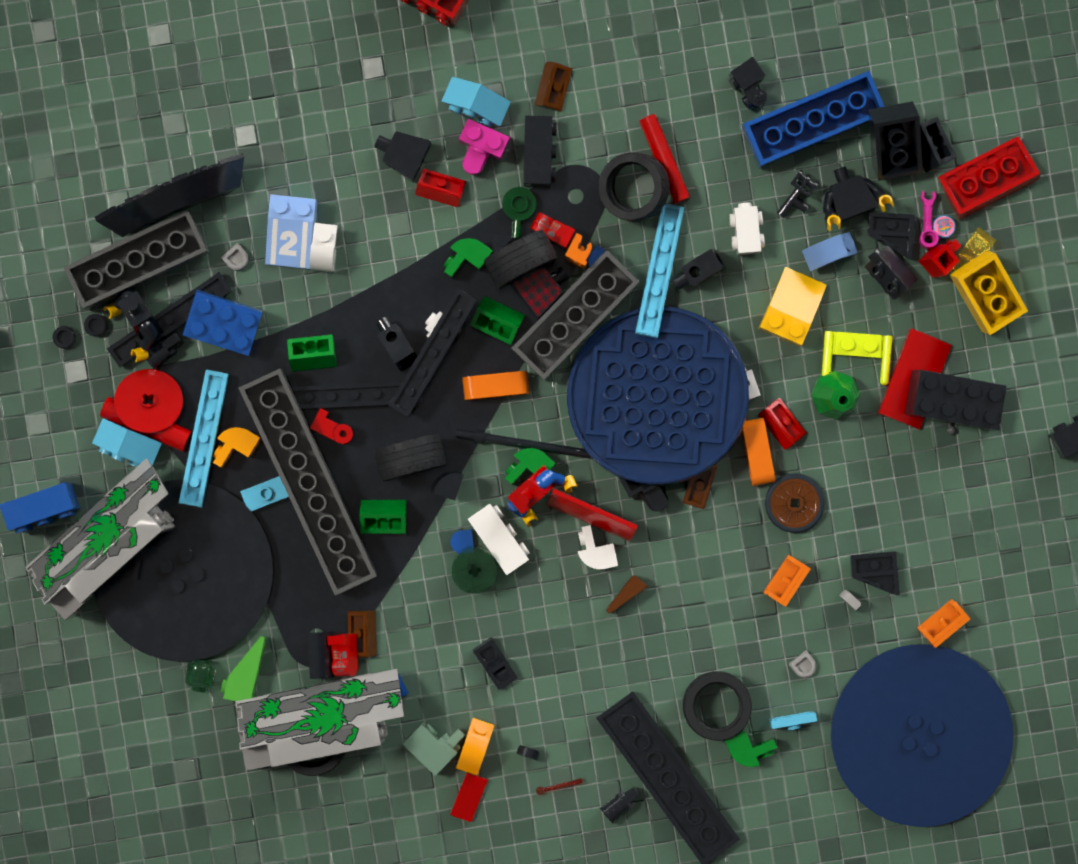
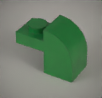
M461 239L450 247L456 253V256L453 257L451 255L444 264V267H446L444 273L453 278L465 260L480 271L485 265L484 259L493 254V250L476 239Z
M522 449L514 454V457L520 462L518 465L514 462L505 471L507 474L505 479L512 485L526 469L535 473L543 465L550 470L556 463L538 449Z
M742 730L730 739L724 740L734 760L747 767L759 766L757 756L760 755L761 758L768 757L774 754L773 750L777 748L773 738L752 746L745 730Z

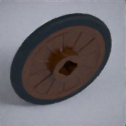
M787 474L778 478L768 489L765 498V508L769 519L776 527L786 532L800 533L809 530L820 520L824 511V496L819 485L810 477L802 474ZM792 498L799 500L798 508L790 506Z

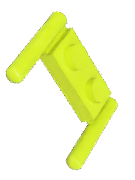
M825 331L822 375L824 376L831 372L832 355L882 358L880 383L884 386L888 385L893 336Z

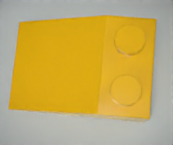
M785 267L758 329L798 347L802 346L827 285Z

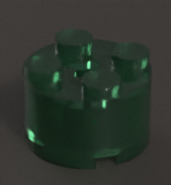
M478 545L467 546L461 549L455 555L451 564L452 577L455 584L467 593L477 594L488 590L494 584L497 577V565L494 556L487 549ZM475 564L477 568H481L477 570V574H473L472 571L468 572L471 569V565Z

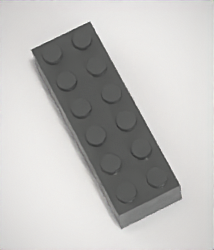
M185 210L65 266L64 270L82 309L89 310L119 296L123 291L141 286L210 252L192 213L189 210Z
M606 250L514 344L511 350L542 380H545L639 281Z

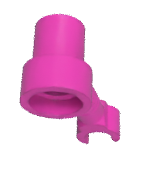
M924 190L920 195V200L923 203L924 226L919 242L923 249L935 247L939 240L938 234L932 230V209L936 198L935 191L932 192L931 200L925 199ZM924 239H930L931 243H926Z

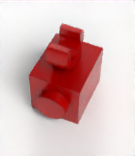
M954 239L952 242L948 240L945 244L935 245L918 262L932 278L946 276L960 261L954 253L961 247V244Z

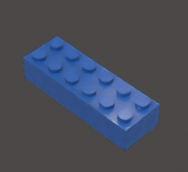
M867 71L743 123L742 130L760 169L869 123L868 110L885 106L870 71Z

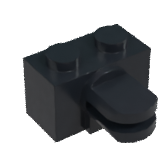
M619 477L629 498L640 493L652 511L659 512L666 508L668 496L661 485L638 484Z

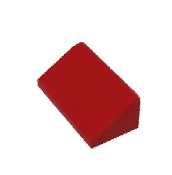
M423 168L415 194L430 200L459 207L466 181Z
M780 397L758 413L760 418H764L765 425L785 450L807 434Z
M467 772L450 815L472 822L488 779Z

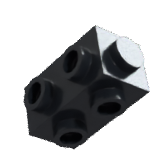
M889 246L882 251L879 248L868 256L871 261L864 266L893 300L897 299L918 280Z

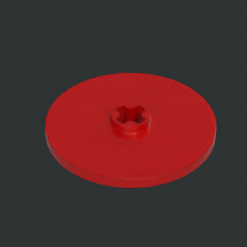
M143 369L129 374L121 381L115 392L114 406L118 418L127 428L142 434H155L168 429L177 421L183 408V396L179 385L171 376L159 370ZM147 398L148 400H150L151 398H153V404L151 405L148 403L145 405L144 399Z

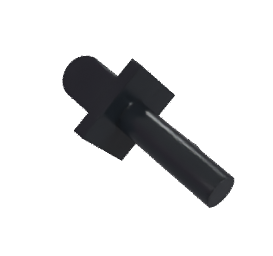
M800 170L790 183L795 189L777 211L783 218L793 205L803 213L810 207L799 197L802 194L809 197L819 183L817 181L814 183L810 176H805L803 170ZM797 179L803 182L802 185L796 182ZM805 185H807V186L810 187L811 189H810L809 191H807V190H806L805 188H803V187H804Z

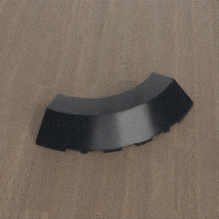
M242 153L221 159L218 163L209 167L204 165L189 173L186 172L171 178L172 180L159 186L158 184L142 191L143 193L125 199V203L105 210L97 215L95 220L119 236L126 237L145 230L183 210L228 195L241 185L244 155Z

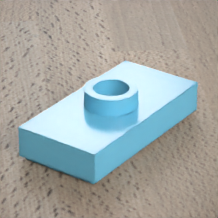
M280 476L240 491L245 505L250 511L289 497Z
M813 711L769 719L772 729L787 727L788 730L799 729L801 724L817 721L816 713Z

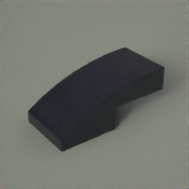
M492 637L472 649L498 690L518 678Z

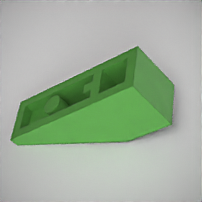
M260 636L230 673L228 679L223 680L221 693H224L223 699L239 701L254 697L267 636Z

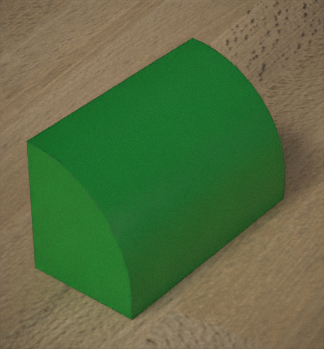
M484 296L470 326L511 345L525 315Z
M332 334L287 339L288 357L292 372L337 367Z
M361 500L360 534H406V500Z

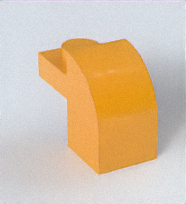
M235 427L225 430L217 438L225 444L223 447L219 445L214 452L213 457L216 459L213 463L223 468L234 449L251 458L262 438L244 428Z
M475 718L472 719L456 769L478 776L494 728L493 724Z

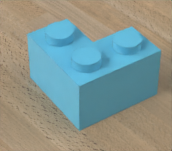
M456 77L451 78L442 99L443 103L449 105L448 110L459 115L463 112L462 114L473 119L477 117L479 118L478 123L490 127L491 124L501 126L511 101L481 84Z
M104 418L92 442L100 447L99 452L121 462H124L126 458L129 460L128 464L135 467L146 458L153 465L162 444Z

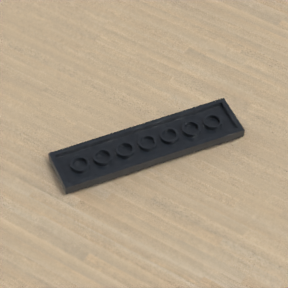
M633 691L596 717L701 864L709 863L740 840Z

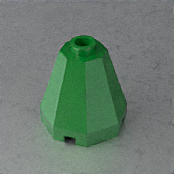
M833 370L829 374L822 375L816 379L810 396L819 414L838 420L854 412L860 392L853 377Z

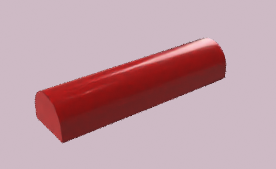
M651 114L639 120L653 157L664 166L670 181L669 195L673 204L675 205L690 199L689 192L657 116Z
M108 396L101 409L100 417L127 428L116 414L114 398ZM174 423L162 432L142 435L185 452L193 431Z

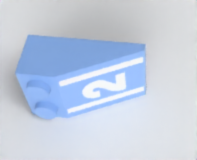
M270 194L265 265L310 269V250L318 205L316 199Z

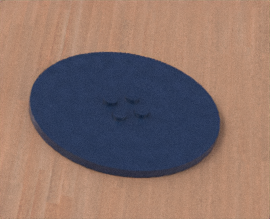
M664 306L658 338L655 339L635 334L640 312L639 308L608 321L583 345L574 361L568 380V414L575 435L582 447L597 464L608 472L638 484H675L687 481L706 472L716 465L733 447L742 431L748 412V378L744 363L734 344L720 328L709 320L688 310Z
M912 644L896 647L867 661L853 674L842 689L831 721L830 735L833 758L837 770L850 792L875 814L895 823L908 826L928 827L947 824L979 808L1001 783L1007 771L1013 748L1011 713L1007 701L995 680L971 658L955 650L942 646L934 648L929 644Z

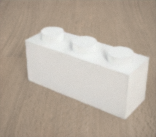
M488 504L468 518V521L505 574L508 575L529 560L527 555L530 552L523 542L517 543L514 538L517 533L510 523L505 525L501 520L504 515L497 505L492 507L491 504Z

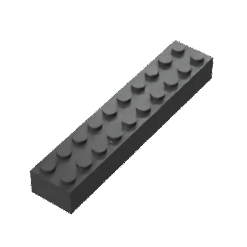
M275 370L239 387L241 395L334 594L338 595L376 577L378 574L283 370Z

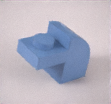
M850 232L810 246L802 250L809 270L813 271L840 259L858 253Z

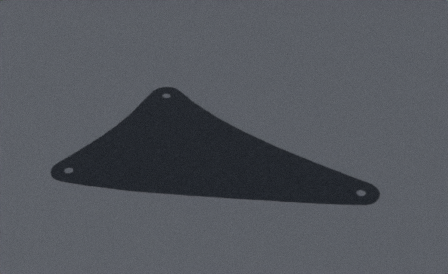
M569 165L556 171V179L551 181V187L531 188L530 191L536 199V210L529 219L522 221L521 238L534 233L530 227L538 212L575 229L576 232L566 250L553 242L550 243L554 248L557 260L545 268L550 274L560 266L564 269L569 277L559 284L562 290H564L576 265L565 260L567 250L576 233L582 235L580 247L584 246L586 248L605 208L598 192L600 175L583 165ZM574 188L580 189L584 195L582 202L579 204H573L568 199L569 191ZM503 208L409 267L331 309L277 333L254 340L249 356L227 349L209 356L161 365L157 369L171 376L179 385L183 396V408L175 424L191 431L194 430L205 371L211 370L229 374L214 447L215 452L219 445L223 447L225 444L217 439L218 436L230 428H244L261 437L239 387L278 369L283 370L290 387L403 381L411 366L400 372L377 336L380 330L376 323L384 317H388L392 325L397 323L418 356L428 339L426 335L429 332L425 329L428 326L425 323L432 313L437 315L440 311L443 314L457 288L478 299L461 331L456 336L424 390L423 403L416 404L409 417L388 405L321 408L329 412L327 419L339 425L346 424L351 427L353 438L347 444H339L311 430L378 574L376 577L335 595L290 498L287 497L252 511L268 537L273 556V585L268 605L290 655L298 663L309 667L308 633L312 629L318 628L323 632L333 631V635L348 634V611L376 610L414 554L446 500L445 497L431 492L433 483L444 473L451 471L461 473L478 444L474 443L473 440L456 438L457 429L474 432L475 430H482L485 432L504 398L494 397L465 400L462 377L519 371L524 362L511 348L539 319L535 317L512 284L498 289L486 265L479 271L466 260L453 278L444 273L446 269L444 264L451 255L453 257L456 256V253L450 249L455 242L466 238L476 239L493 250L492 234L512 237L513 220L506 216ZM512 238V242L518 240V238ZM484 296L525 315L511 345L470 326ZM333 335L337 367L292 372L288 357L287 339ZM147 398L144 399L145 405L148 403L151 405L153 404V398H151L150 400H148ZM320 408L301 409L309 428ZM192 435L185 452L168 446L185 467L187 465ZM439 435L446 458L445 466L394 480L381 481L375 462L374 450L423 436ZM261 440L251 458L234 449L223 468L214 464L213 462L216 458L212 457L207 483L230 492L245 504L240 491L278 477L279 474L263 440ZM361 500H406V534H360Z

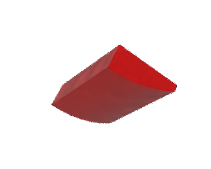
M1017 136L939 176L938 179L955 214L961 220L1039 180L1041 173L1020 137Z
M909 329L877 414L920 430L924 418L905 415L912 370L921 369L941 373L952 345L915 329Z
M553 489L546 505L630 542L638 527L634 523L556 489Z

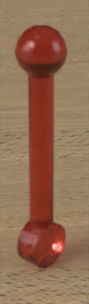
M582 778L544 788L539 786L536 788V793L543 795L547 791L583 783Z

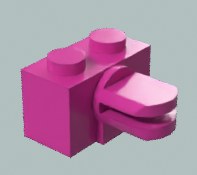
M468 119L459 138V143L468 146L462 162L465 172L469 175L480 174L489 156L501 161L510 142V137Z

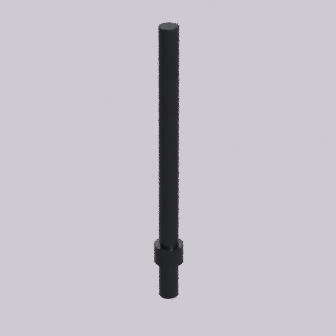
M457 429L456 438L473 440L474 443L478 444L486 442L525 449L535 448L544 452L591 458L584 448L487 434L482 430H475L474 432Z

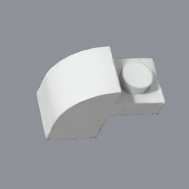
M314 223L313 240L310 250L311 270L334 273L337 225Z
M591 525L581 527L582 532H578L581 546L585 545L586 549L577 551L580 559L587 566L594 569L618 566L614 544L595 547Z

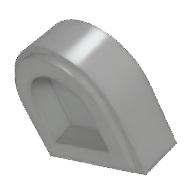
M238 243L221 257L228 267L236 271L244 269L249 261L248 254Z
M843 590L839 595L854 611L861 606V602L849 591Z
M807 650L788 664L798 676L803 678L810 677L816 670V663Z

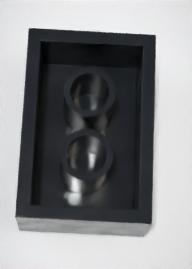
M914 102L869 109L872 167L878 181L923 173L920 115Z

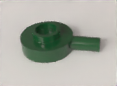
M514 187L504 195L502 206L506 216L513 220L512 238L520 239L522 221L529 219L534 214L536 199L534 194L527 188Z

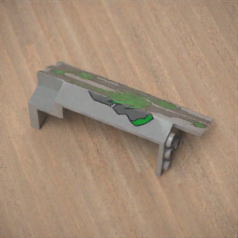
M147 458L25 567L27 572L34 578L32 582L35 588L44 596L42 598L44 605L50 603L64 620L79 614L82 611L80 607L93 596L92 593L159 533L176 527L172 523L174 521L172 516L167 511L162 512L157 506L169 493Z
M397 669L373 674L368 673L236 701L238 733L241 740L239 747L240 750H243L246 770L267 766L274 767L379 746L387 737L386 735H388L386 723L381 721L404 717Z

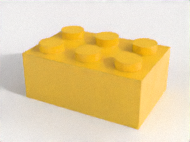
M985 251L949 274L981 332L992 335L1028 312L996 253Z

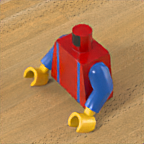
M543 465L508 496V509L522 518L527 527L532 526L530 521L534 519L538 521L537 516L530 509L534 504L542 499L555 485H563L565 492L571 493L572 487H578L572 475L564 477L562 474L548 470Z

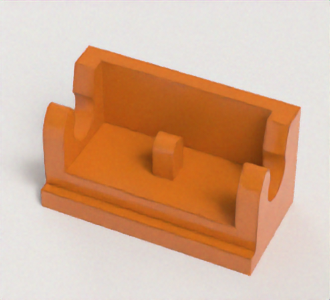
M576 233L565 254V260L585 270L592 244L589 243L584 251V246L580 247L582 235Z
M787 555L763 593L786 607L811 569L794 557Z
M951 599L919 625L917 629L930 645L936 648L967 623L970 617L956 601L954 602Z

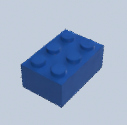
M196 290L183 336L249 356L262 310Z
M67 482L0 504L8 531H15L16 534L33 530L32 525L34 524L44 526L55 522L54 518L58 516L59 519L76 515L75 510L81 509L73 484Z

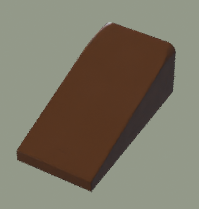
M718 464L697 477L689 479L682 503L701 509L705 508Z
M632 575L606 608V611L610 614L648 587V585L635 575Z

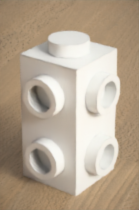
M740 203L738 208H734L733 214L729 215L730 227H735V236H732V249L737 250V255L760 253L761 248L765 247L764 234H760L759 225H763L762 211H758L757 206H752L751 203Z

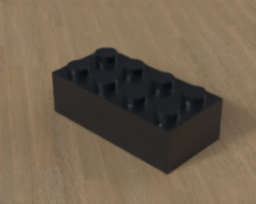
M921 369L912 370L905 415L984 430L999 431L1007 386Z

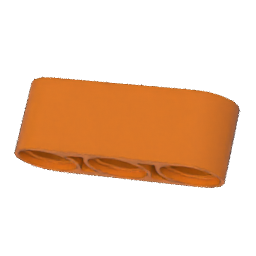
M528 371L462 377L465 400L530 394Z
M764 418L747 420L742 428V435L752 486L774 483L775 474Z

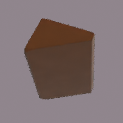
M556 62L545 63L535 101L536 106L558 112L562 111L572 68Z
M348 611V634L357 633V656H376V611Z

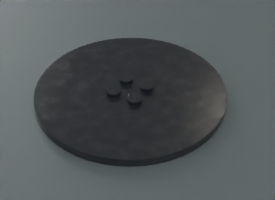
M170 480L162 482L169 494L157 506L162 512L167 511L174 519L172 523L176 527L159 533L143 548L138 580H133L119 569L94 591L98 606L110 627L135 649L163 660L196 661L209 658L231 648L242 640L256 625L267 606L272 590L274 575L273 556L268 537L261 523L239 498L218 486L207 483L202 508L179 504L183 480Z

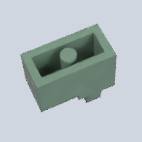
M422 723L403 742V745L436 776L458 753L461 747L457 743L465 734L458 728L451 736L446 733L438 738L436 736L438 732L430 724L425 726Z

